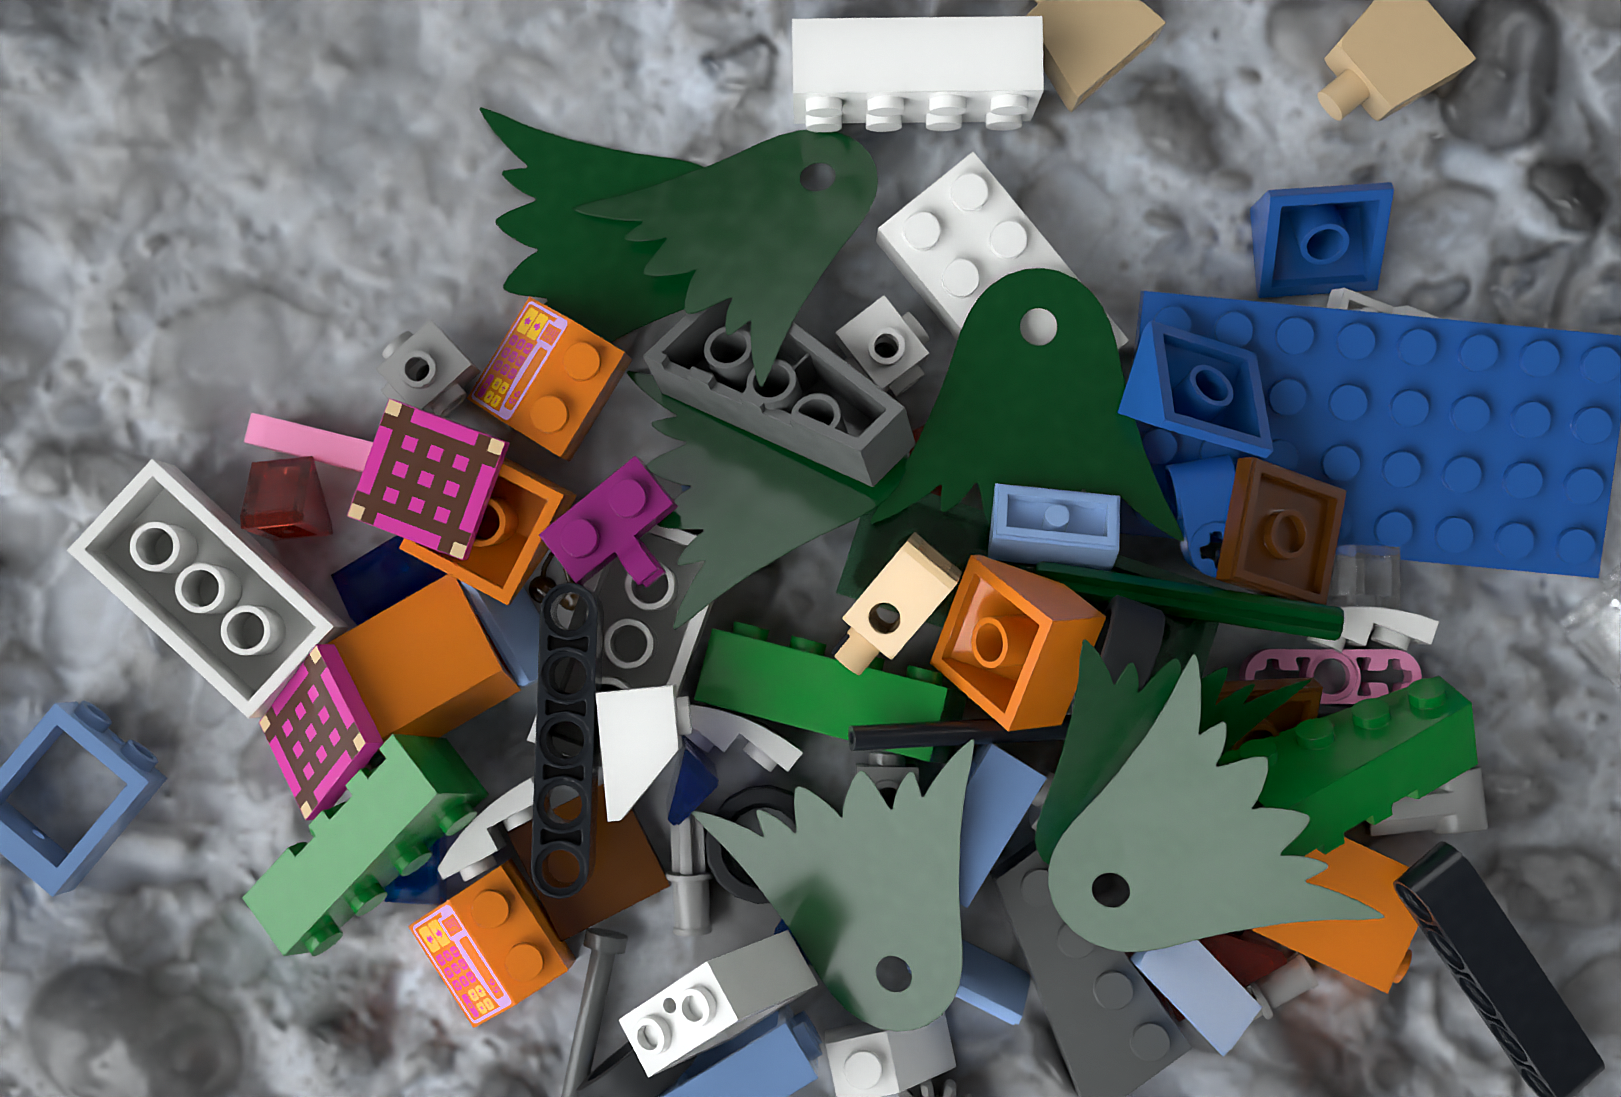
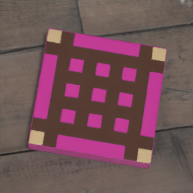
M389 399L347 516L458 559L467 560L510 442L401 401Z
M334 644L315 645L259 721L305 821L314 820L322 810L332 808L347 790L345 785L360 769L366 766L384 743Z

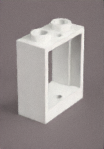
M786 930L705 962L620 1018L619 1022L647 1076L651 1077L732 1040L813 989L818 983L789 930Z

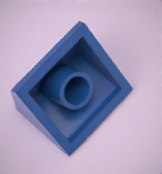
M1392 183L1268 190L1250 207L1255 282L1258 298L1330 294L1332 289L1346 288L1354 292L1377 291L1394 194Z
M1150 321L1143 330L1118 413L1163 429L1267 458L1273 452V445L1256 353Z

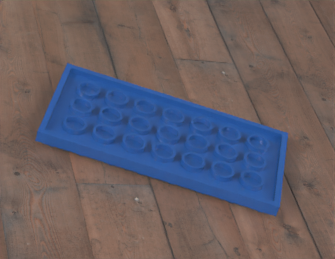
M1152 291L1140 292L1133 362L1143 330L1150 321L1255 352L1273 445V452L1267 458L1135 419L1145 453L1170 510L1171 506L1165 480L1166 465L1228 454L1236 472L1238 458L1255 457L1347 490L1336 554L1599 578L1621 426V335ZM1120 496V534L1173 538L1142 517ZM1212 533L1209 534L1210 542H1223L1222 539L1214 537Z

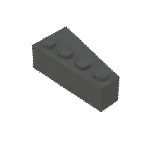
M732 298L726 299L703 311L686 314L643 355L661 393L871 487H874L916 445L905 407L794 322L778 351L764 385L761 387L756 377L752 359L751 321H748L732 335L726 334V315Z
M1034 839L991 870L990 875L1025 959L1031 979L1046 1012L1078 1097H1126L1191 1050L1192 1046L1124 952L1110 950L1088 942L1072 931L1061 919L1053 905L1048 887L1049 864L1040 857Z

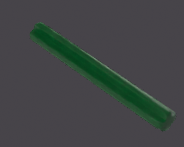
M1045 561L1038 562L1034 569V574L1065 584L1088 603L1108 605L1114 596L1120 595L1159 609L1165 615L1333 641L1340 639L1343 631L1344 610L1340 607Z

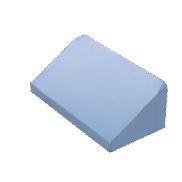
M995 484L988 558L996 561L1034 565L1045 561L1103 571L1112 570L1119 552L1120 496Z
M462 582L461 588L517 685L526 687L538 681L540 614L525 588L522 587L511 605H506Z
M962 939V973L960 985L955 996L1012 1025L1015 1023L1019 1024L1023 1016L1030 986V975L1026 971ZM905 962L908 973L911 974V970L908 964Z
M1198 940L1163 949L1135 952L1129 958L1223 1057L1233 1048L1262 1008Z

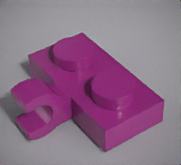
M634 456L542 531L539 536L577 584L583 585L618 556L638 585L643 584L648 588L664 575L666 571L640 538L678 508V506L644 462L637 456Z

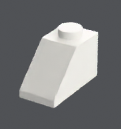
M676 684L596 693L608 822L620 821L628 814L682 748L681 735L692 734L689 696L678 697Z
M945 1012L929 1025L913 1031H890L876 1028L866 1022L825 1031V1045L837 1097H882L900 1093L956 1067Z

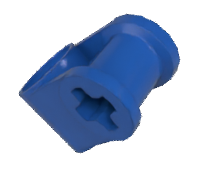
M1228 454L1166 465L1165 480L1171 510L1185 539L1184 542L1179 541L1182 556L1192 568L1210 577H1216L1221 549L1216 551V561L1213 562L1211 558L1200 554V547L1209 544L1210 533L1222 540L1224 537L1236 473L1233 462Z

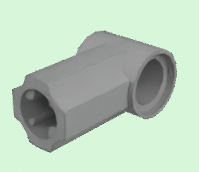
M1474 766L1420 799L1405 796L1393 803V815L1375 826L1364 820L1363 825L1366 835L1377 836L1431 830L1432 833L1457 834L1488 829L1481 767Z

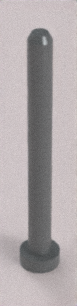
M602 928L586 929L583 945L591 949L561 1097H579L576 1089L591 1074L615 954H624L627 946L628 936L620 932Z

